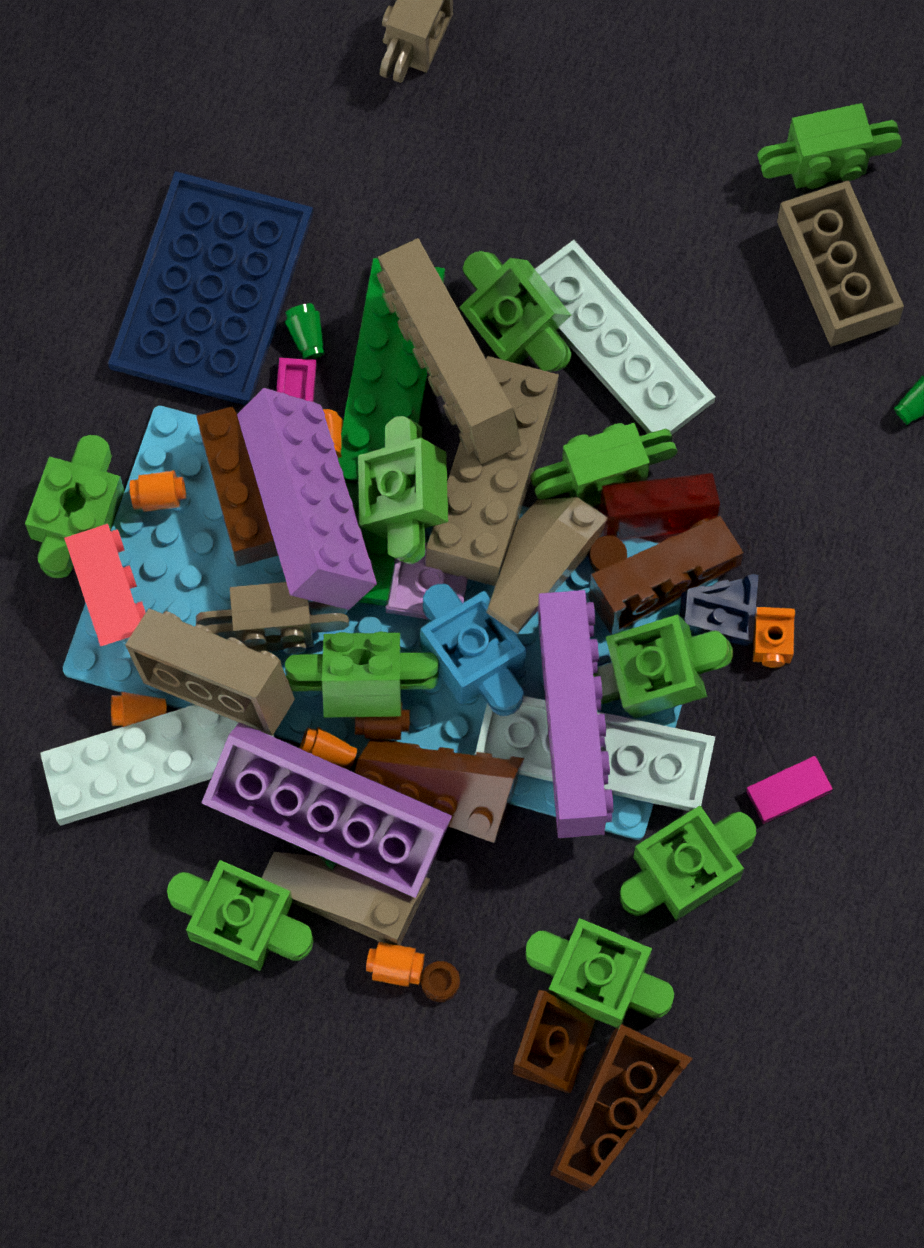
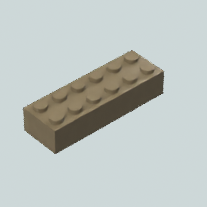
M417 238L378 256L382 271L377 273V277L384 290V293H382L384 301L391 314L396 312L400 319L397 323L405 340L411 339L415 347L412 349L421 369L426 367L430 375L428 380L436 397L442 396L445 402L443 407L450 423L458 425L461 431L459 437L467 454L474 452L480 464H483L521 446L513 407L420 240Z
M487 356L486 360L513 407L521 446L480 464L474 452L467 454L460 440L447 481L448 522L433 526L426 547V566L439 569L443 573L459 577L464 576L470 580L495 586L517 521L519 520L531 481L530 475L534 471L557 396L559 374Z

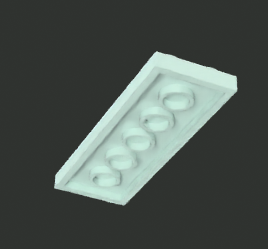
M575 240L535 268L537 273L572 315L556 332L647 434L662 429H669L672 435L714 403V394Z
M523 696V703L520 709L509 716L497 715L487 703L476 753H490L493 758L510 759L511 756L522 757L524 761L520 775L553 782L545 700ZM597 711V714L605 715V747L600 748L601 752L608 751L610 765L608 784L604 785V790L612 789V795L686 811H692L699 805L701 806L715 741L714 736Z
M192 705L41 752L57 822L61 826L211 779L228 735L239 722L198 705Z

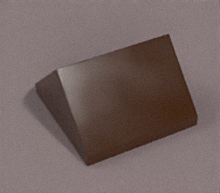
M539 990L514 1062L513 1075L571 1093L595 1019L546 991Z

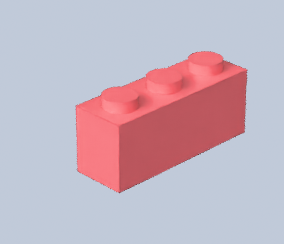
M105 524L65 537L64 539L100 646L130 637L146 612L142 601L134 603L130 589L137 587L130 565L122 567L118 553L125 551L118 529L110 531L109 525Z

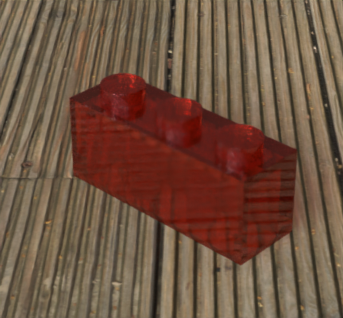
M713 473L602 486L599 512L608 517L603 529L604 536L609 535L624 540L688 531L700 520L705 518L712 520L718 517L720 501Z

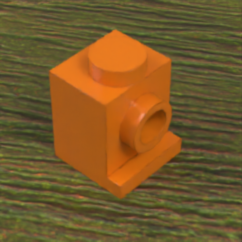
M757 607L754 623L753 662H762V665L766 667H782L785 663H791L794 653L795 609ZM768 634H781L782 638L772 640Z

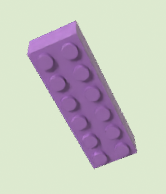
M263 388L237 416L291 596L349 610L377 585L344 480L343 471L334 448V442L328 429L322 406L315 402Z
M585 590L541 593L538 598V627L558 838L604 835L606 822H612V813L614 812L612 789L604 790V785L608 784L610 765L608 751L601 752L600 748L605 747L604 737H606L605 715L597 714V710H601V676H593V673H598L597 662H599L597 639H590V637H594V603H586Z
M240 722L228 735L202 800L204 805L414 898L417 897L452 818L447 813Z

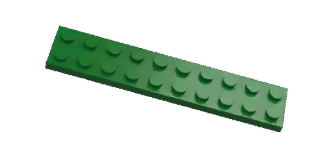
M373 258L341 432L342 457L338 458L358 524V455L385 448V426L391 419L397 416H404L419 424L428 376L426 367L421 369L412 349L415 347L411 339L406 341L397 323L400 319L396 312L391 314L382 295L384 290L377 277V273L382 271L379 259ZM435 267L444 283L445 268ZM359 526L377 585L358 602L386 606L388 604L395 558L388 555V539H384Z

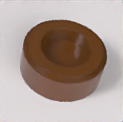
M607 535L598 538L591 546L588 554L590 565L595 571H600L626 559L627 549L625 544L614 536Z
M436 961L424 969L421 975V987L429 999L436 1002H445L457 994L460 987V976L452 964L445 961Z

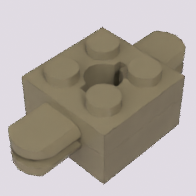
M396 0L394 7L388 6L382 21V26L386 27L383 43L387 44V51L381 63L380 76L389 78L394 69L393 80L402 83L409 67L427 73L453 16V0Z
M286 582L230 587L231 609L200 612L195 617L196 624L209 628L215 635L224 639L229 637L236 638L244 643L247 648L259 653L262 650H283L287 654L302 653L306 648L314 647L313 633L344 630L349 626V617L345 615L348 609L315 601L310 602L307 599L291 596Z

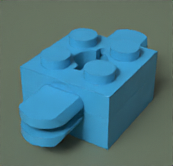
M436 584L431 586L423 596V612L430 623L420 628V648L424 653L431 652L437 657L439 661L438 673L460 705L481 694L497 715L509 716L514 714L523 703L524 693L523 687L513 674L525 668L527 649L514 631L486 613L491 599L485 591L462 603L449 585Z

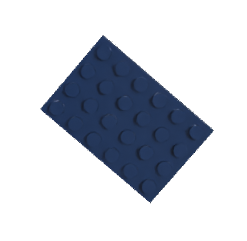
M175 171L108 362L109 369L246 406L253 398L314 214L313 207Z

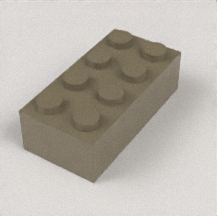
M849 180L782 202L777 223L830 347L899 324L904 305Z
M148 608L125 644L144 684L236 722L243 723L270 736H273L295 700L289 681L281 666V661L274 654L264 650L259 653L249 649L236 638L229 637L224 639L219 637L203 625L196 624L192 626L182 622L178 616L171 612L164 611L162 614Z

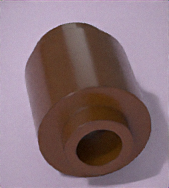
M402 702L401 716L355 717V735H364L365 739L401 740L402 732L409 733L410 710H402Z

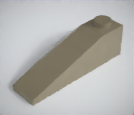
M578 497L537 500L517 521L486 613L518 634L538 612L539 594L553 593L563 584L587 557L594 542L600 538L608 517Z
M280 852L273 853L262 876V879L291 891L293 904L379 942L401 945L430 882V879L426 877L417 897L414 898L340 864H337L331 870L320 856Z

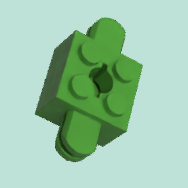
M860 103L792 118L787 142L766 146L758 152L757 156L759 163L762 165L763 177L773 178L792 174L796 189L806 186L807 188L814 189L830 181L839 179L852 181L866 173L870 157L897 151L902 146V140L898 134L897 123L894 120L869 125L863 104Z
M479 251L469 255L464 262L463 272L476 291L459 308L501 360L521 364L529 356L537 367L543 371L554 372L565 368L570 361L571 351L556 330L572 315L529 261L510 258L506 263L502 264L495 254Z
M397 416L391 419L385 426V448L358 455L359 526L384 539H388L389 556L406 564H414L425 556V528L448 522L446 452L422 438L421 425L404 416Z
M618 423L607 427L601 434L591 437L579 435L572 438L566 445H563L562 462L535 470L531 473L530 480L533 486H537L535 493L538 499H547L569 492L570 497H578L592 507L645 490L649 466L671 459L678 451L675 443L671 442L673 438L669 429H662L639 436L635 423L626 426Z
M88 435L80 439L71 462L49 456L25 522L30 538L42 542L37 556L42 571L52 578L67 577L73 569V563L64 538L105 524L109 525L111 531L125 492L121 477L107 473L112 455L108 443L97 435Z
M677 614L607 636L606 641L612 662L597 666L598 673H593V676H601V704L621 699L623 708L636 719L707 697L701 674L727 666L731 662L733 648L719 631H710L692 637L689 625Z
M339 632L336 634H324L323 654L291 655L285 662L286 678L292 691H322L324 718L401 716V690L433 689L439 681V661L437 657L431 652L401 653L400 633Z
M699 805L635 846L633 856L642 871L623 883L620 891L622 907L634 916H641L664 902L677 921L741 879L744 868L736 856L751 847L754 842L756 826L753 820L742 812H736L713 824Z
M219 860L209 882L185 872L177 874L169 882L167 893L171 905L175 909L192 916L186 931L189 939L193 942L259 971L269 951L290 960L299 961L305 958L312 950L313 938L310 928L306 924L286 916L293 900L291 891L221 860Z
M580 918L570 941L547 931H538L527 942L526 959L528 964L533 968L554 976L548 993L601 1022L617 1028L623 1023L629 1008L651 1018H661L669 1012L673 1004L674 992L672 986L668 982L644 973L652 948Z

